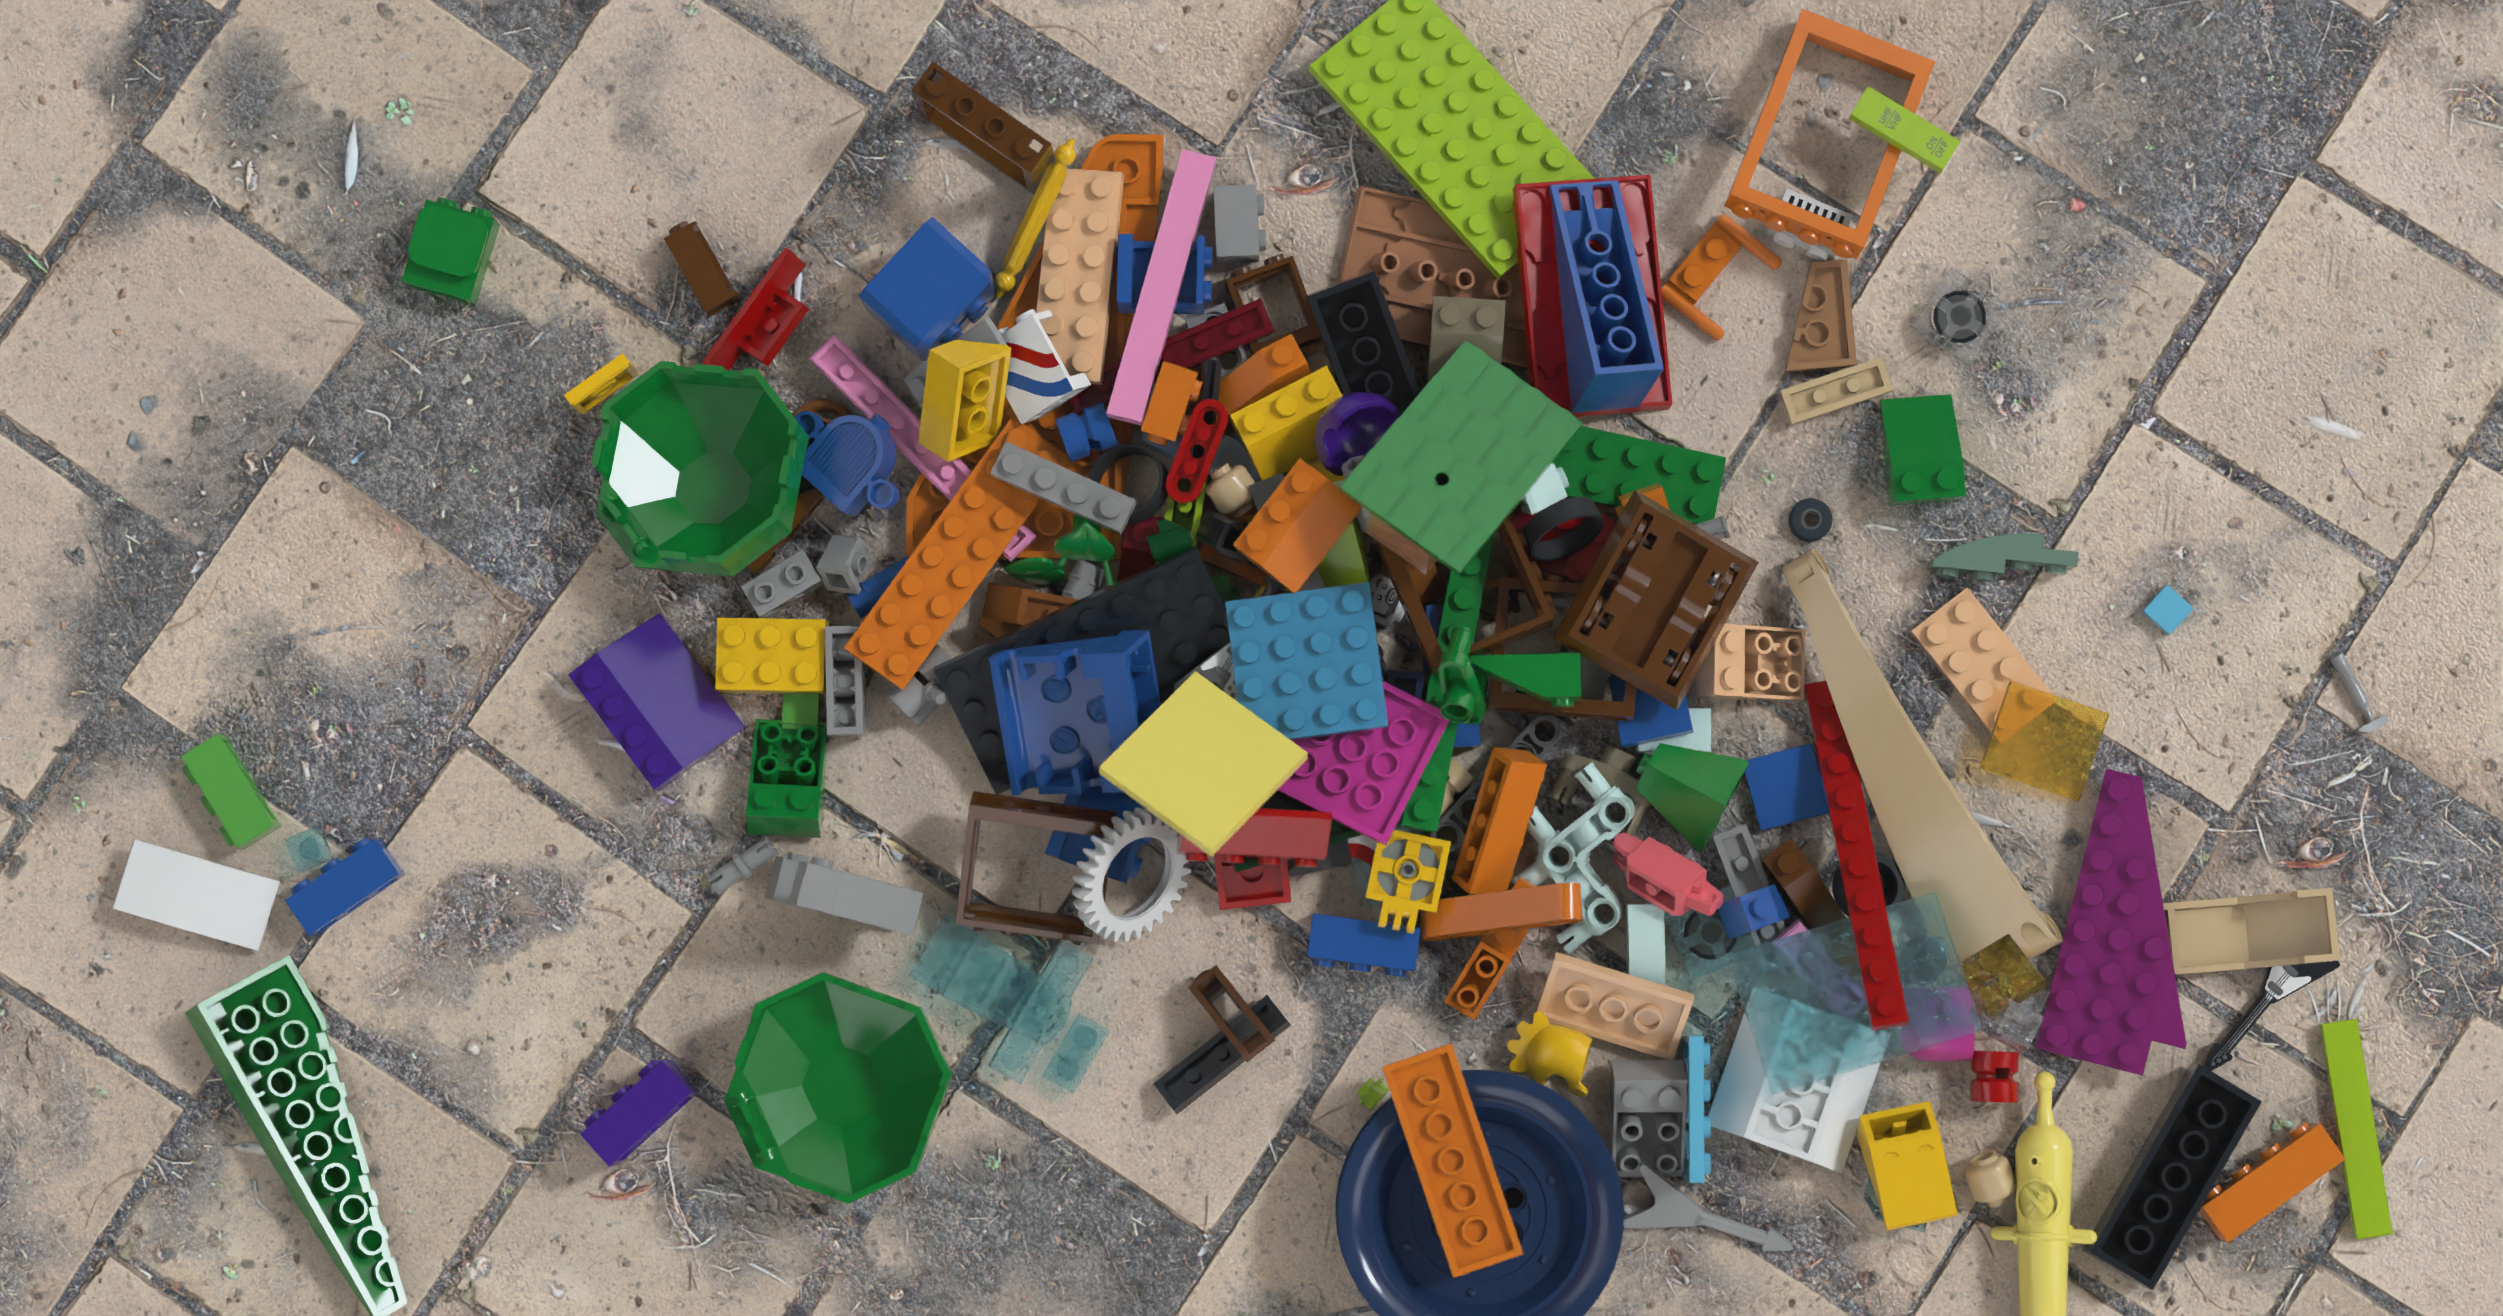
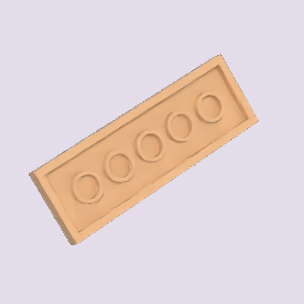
M1067 169V177L1046 219L1036 313L1047 310L1051 311L1053 317L1042 323V326L1069 375L1085 373L1090 384L1102 385L1124 174L1114 171Z

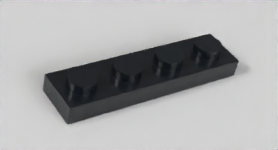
M1268 995L1251 1007L1273 1038L1291 1026ZM1244 1014L1229 1024L1241 1041L1255 1031V1028ZM1221 1030L1157 1080L1154 1086L1174 1112L1179 1114L1244 1063L1245 1059Z

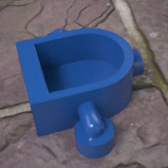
M802 411L795 416V419L808 434V441H814L806 450L802 476L843 513L857 516L868 501L874 507L883 510L890 509L897 504L899 490L894 483L887 481L895 466L896 446L889 433L892 426L877 413L870 420L857 415H846L833 420L824 428L822 418L816 413Z

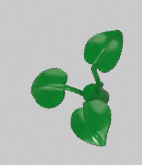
M1074 514L1072 532L1060 537L1054 543V551L1061 555L1059 560L1052 562L1048 558L1033 557L1022 559L1003 567V571L1022 582L1038 586L1057 584L1065 579V571L1060 568H1063L1067 558L1073 560L1088 559L1102 562L1108 587L1115 583L1112 579L1108 560L1114 557L1115 549L1105 536L1101 535L1100 525Z

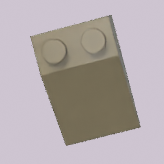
M1446 296L1433 297L1427 384L1465 340L1480 348L1486 355L1501 365L1506 300Z

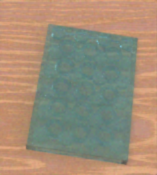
M1936 891L1886 906L1909 1024L1906 1026L1872 1031L1850 918L1727 955L1772 1095L1982 1031V1026Z

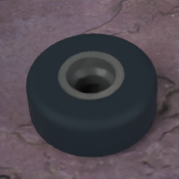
M1807 498L1799 501L1791 509L1788 523L1791 532L1798 539L1814 542L1823 538L1830 531L1833 519L1829 507L1824 502L1815 498ZM1808 514L1814 515L1816 517L1815 525L1808 526L1804 521L1805 516Z

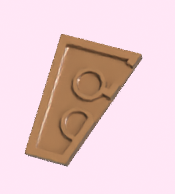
M1847 259L1810 263L1784 373L1847 368L1857 365Z

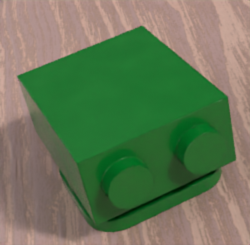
M438 197L437 202L426 199L414 226L408 247L409 257L401 281L407 287L476 306L500 224L492 218L493 213L485 209L472 207L471 212L458 209L457 202L446 198Z

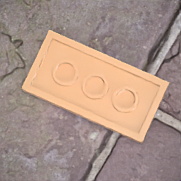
M1968 587L1910 631V634L1998 745L2057 700Z
M1556 952L1535 1013L1541 1011L1548 1017L1550 1024L1573 1028L1594 1038L1666 1060H1673L1692 1008L1695 994Z

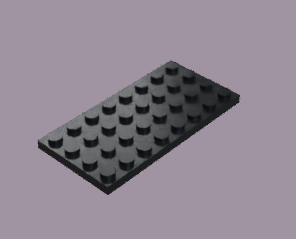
M1196 546L934 667V672L995 794L998 795L1011 789L989 658L993 654L1007 649L1116 636L1122 631L1149 630L1162 705L1175 692L1174 685L1230 641L1226 607Z

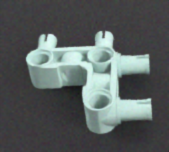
M1593 762L1578 772L1575 778L1581 782L1595 800L1593 802L1594 806L1561 832L1559 829L1555 831L1538 810V807L1535 806L1527 830L1539 844L1536 846L1538 848L1537 856H1535L1536 861L1512 878L1513 884H1515L1519 876L1526 880L1529 879V882L1536 886L1541 885L1548 878L1554 879L1556 883L1580 884L1583 921L1571 924L1564 931L1556 935L1560 944L1571 936L1574 937L1563 947L1569 954L1591 936H1602L1609 929L1613 928L1622 918L1624 912L1623 904L1615 890L1608 882L1604 883L1589 864L1590 858L1588 856L1591 855L1590 851L1605 839L1610 841L1631 821L1635 813V805L1632 799L1624 795L1619 787L1616 788L1609 785ZM1617 802L1624 806L1626 810L1625 819L1615 820L1610 817L1608 813L1609 804ZM1561 846L1568 851V863L1560 864L1554 860L1552 856L1554 847ZM1605 903L1613 908L1614 918L1612 920L1606 921L1598 916L1597 906L1599 904Z

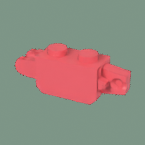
M1622 832L1613 838V847L1616 849L1615 853H1613L1614 865H1617V867H1620L1621 870L1627 873V889L1672 916L1684 915L1690 909L1711 916L1723 905V894L1706 881L1707 870L1702 868L1697 862L1685 858L1668 845L1662 844L1650 836L1645 841H1642L1635 836H1631V834H1627V832Z

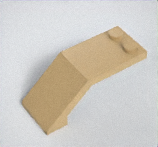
M2332 888L2163 903L2175 975L2340 960Z

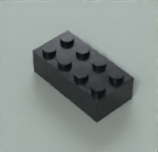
M1375 269L1308 294L1309 303L1344 395L1352 392L1379 394L1396 406L1399 416L1402 415L1419 395L1420 389Z

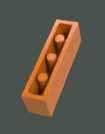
M1493 747L1451 879L1469 894L1476 895L1505 891L1508 889L1509 883L1513 878V870L1523 846L1530 817L1533 815L1535 801L1540 786L1544 781L1547 767L1546 763L1530 751Z
M2304 1121L2288 1132L2291 1138L2281 1145L2277 1142L2270 1144L2259 1153L2260 1160L2251 1166L2248 1163L2239 1166L2230 1173L2232 1179L2222 1187L2218 1183L2212 1187L2199 1212L2220 1241L2230 1242L2345 1160V1157L2320 1123L2308 1124Z

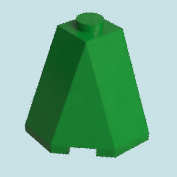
M1659 743L1653 755L1646 753L1642 758L1636 771L1642 774L1636 789L1696 850L1702 852L1739 786L1749 762L1740 758Z

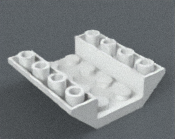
M1752 988L1708 1113L1711 1127L1842 1173L1858 1129L1859 1116L1863 1114L1889 1037L1860 1024L1799 1002Z

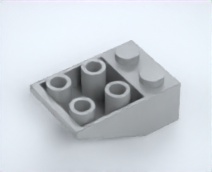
M1611 1060V1156L1619 1177H1643L1639 1169V1164L1642 1162L1648 1164L1662 1176H1683L1687 1106V1075L1684 1060Z

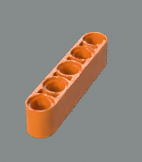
M1557 883L1439 899L1437 913L1419 910L1421 940H1448L1583 921L1581 886L1579 883Z

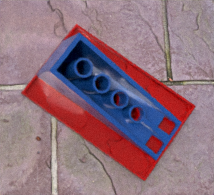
M1651 175L1515 184L1512 190V205L1518 245L1517 258L1524 306V327L1529 359L1528 373L1530 386L1540 390L1547 398L1571 412L1576 418L1617 413L1647 412L1651 410H1669L1672 406V394Z

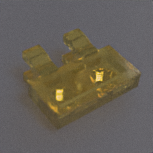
M2009 934L1977 952L1979 959L1959 968L1965 977L1963 981L1971 993L1980 989L1990 975L1997 981L1994 985L1987 986L1978 991L1980 998L1984 1001L1982 1006L1990 1017L2000 1012L2008 999H2011L2015 1005H2018L2047 987L2044 978Z

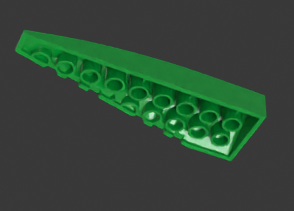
M288 955L198 1003L185 1012L281 1180L370 1316H388L408 1303L395 1258L391 1257L387 1243L389 1239L385 1225H382L378 1212V1199L375 1190H372L368 1177L369 1168L354 1116L350 1114L348 1108L346 1088L344 1082L341 1083L337 1070V1057L334 1047H331L329 1042L326 1019L293 960Z

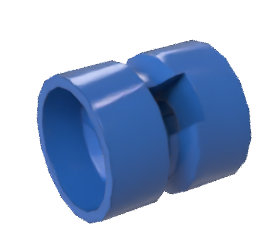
M1103 402L1084 408L1080 416L1073 412L1055 419L1071 463L1090 456L1092 449L1102 452L1118 445Z

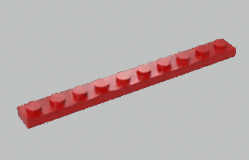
M1827 682L1805 684L1804 690L1871 1029L1875 1031L1906 1026L1909 1024L1858 766Z

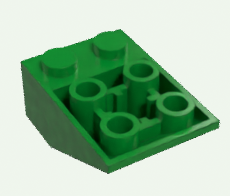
M756 719L746 806L748 834L821 838L826 771L827 722H818V725L814 726L793 724L803 726L799 729H782V724L793 723H782V720Z

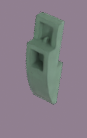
M2004 534L1982 538L1953 548L1928 562V570H1936L1937 576L1943 578H1958L1959 573L1973 574L1972 580L1994 582V576L1999 577L2005 573V563L2010 564V570L2031 571V566L2045 567V573L2066 575L2067 569L2071 570L2078 566L2079 552L2044 549V534Z

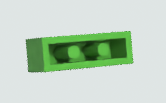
M218 733L181 756L186 764L182 767L184 774L192 785L198 783L204 793L201 801L211 816L216 814L223 824L219 830L229 846L235 844L239 849H246L281 827L226 735Z

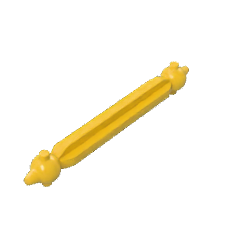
M1069 138L1064 144L1056 148L1054 152L1055 161L1047 167L1003 259V271L997 273L994 278L996 287L995 297L1000 298L1005 292L1012 290L1015 286L1014 276L1023 269L1067 177V165L1073 163L1076 157L1074 150L1075 139Z

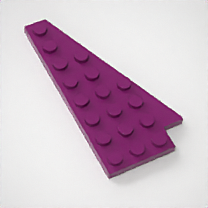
M2106 769L2036 1048L2143 1076L2152 1041L2186 1049L2187 1042L2143 780L2139 776Z

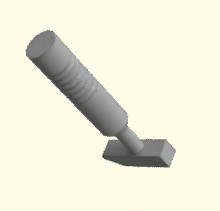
M2341 653L2330 659L2355 706L2363 711L2369 722L2356 729L2355 733L2368 734L2390 722L2386 714L2376 719L2374 718L2368 707L2369 699L2344 654Z

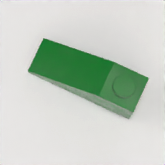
M1580 653L1470 656L1471 666L1474 670L1543 702H1552V707L1554 708L1573 707L1574 701H1581Z

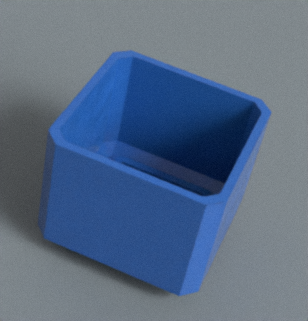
M931 217L864 287L859 298L869 314L921 361H926L930 349L956 340L963 335L962 331L970 322L975 324L988 310L986 305L995 296V284L990 268L934 217Z

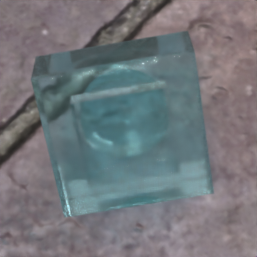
M319 825L284 839L298 873L305 872L334 859L322 828Z

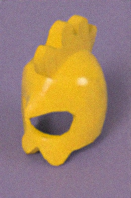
M1541 1011L1534 1013L1532 1024L1526 1021L1520 1022L1517 1025V1032L1521 1038L1519 1040H1509L1507 1043L1508 1050L1516 1055V1058L1510 1062V1070L1518 1073L1528 1072L1535 1082L1544 1086L1549 1076L1559 1075L1567 1081L1568 1090L1571 1094L1577 1097H1586L1588 1089L1581 1083L1590 1053L1592 1038L1573 1028L1550 1024L1548 1017Z

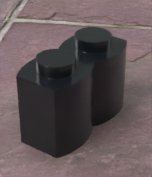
M1218 511L1205 512L1196 532V537L1202 543L1223 555L1240 559L1260 569L1241 555L1233 545L1249 524L1238 522Z

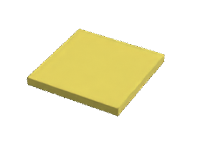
M1195 671L1099 767V774L1212 857L1307 760V752Z

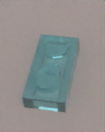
M1078 1013L1042 1076L1074 1094L1110 1030Z

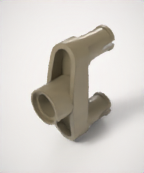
M1610 745L1606 746L1600 761L1565 753L1560 764L1563 768L1549 794V797L1558 800L1565 788L1560 802L1570 806L1572 797L1580 782L1575 778V775L1593 762L1611 787H1619L1622 792L1626 793L1625 795L1632 799L1635 805L1634 816L1629 822L1625 833L1627 832V834L1635 836V832L1647 807H1652V804L1636 789L1639 781L1629 775L1636 757ZM1624 807L1618 820L1625 819L1626 810Z

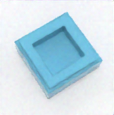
M2165 585L2141 612L2168 636L2194 608L2169 585Z

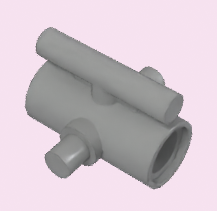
M938 644L929 653L903 691L895 686L887 694L918 726L939 705L944 704L948 699L934 672V667L952 659V657Z

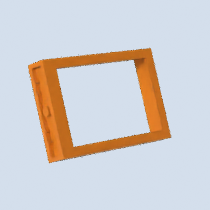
M1802 9L1724 207L1731 209L1732 213L1738 217L1745 219L1754 218L1762 221L1771 230L1777 232L1787 231L1797 235L1799 240L1806 244H1819L1827 247L1839 257L1858 259L1872 229L1899 158L1900 149L1888 143L1856 229L1750 188L1749 184L1806 40L1910 81L1911 85L1903 107L1914 114L1917 111L1935 61Z

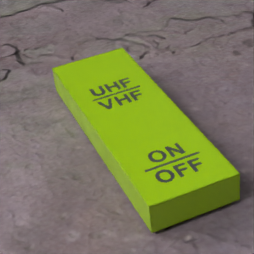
M1869 86L1848 118L1940 174L1961 142Z

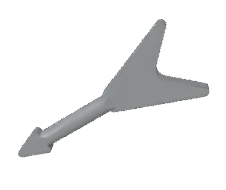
M1645 1162L1639 1164L1640 1172L1655 1200L1650 1206L1624 1216V1228L1694 1227L1703 1225L1761 1244L1763 1251L1793 1250L1792 1242L1772 1227L1765 1231L1706 1212L1699 1204Z

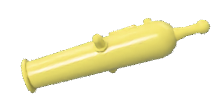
M2046 1071L2038 1073L2034 1080L2037 1089V1113L2034 1124L2023 1131L2018 1138L2015 1149L2017 1223L2013 1226H1994L1990 1231L1991 1237L1994 1240L2013 1241L2015 1245H2018L2019 1316H2066L2069 1247H2073L2074 1244H2093L2097 1240V1234L2093 1230L2074 1229L2070 1225L2073 1148L2070 1138L2065 1131L2055 1125L2052 1113V1090L2055 1087L2056 1081L2054 1076Z

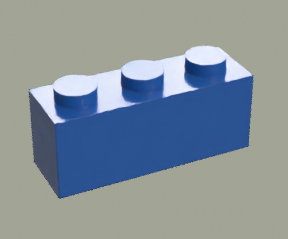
M368 837L362 839L350 848L353 854L342 861L339 858L330 861L320 869L322 872L321 876L312 882L307 878L290 889L293 895L287 898L285 902L309 936H318L405 876L381 839L374 838L370 840Z
M1313 913L1307 957L1314 958L1313 965L1335 968V961L1350 963L1349 970L1370 973L1371 966L1385 967V975L1406 977L1407 971H1415L1421 928L1415 927L1414 933L1410 934L1406 933V926L1400 925V930L1396 931L1392 930L1393 924L1387 923L1385 928L1378 927V922Z

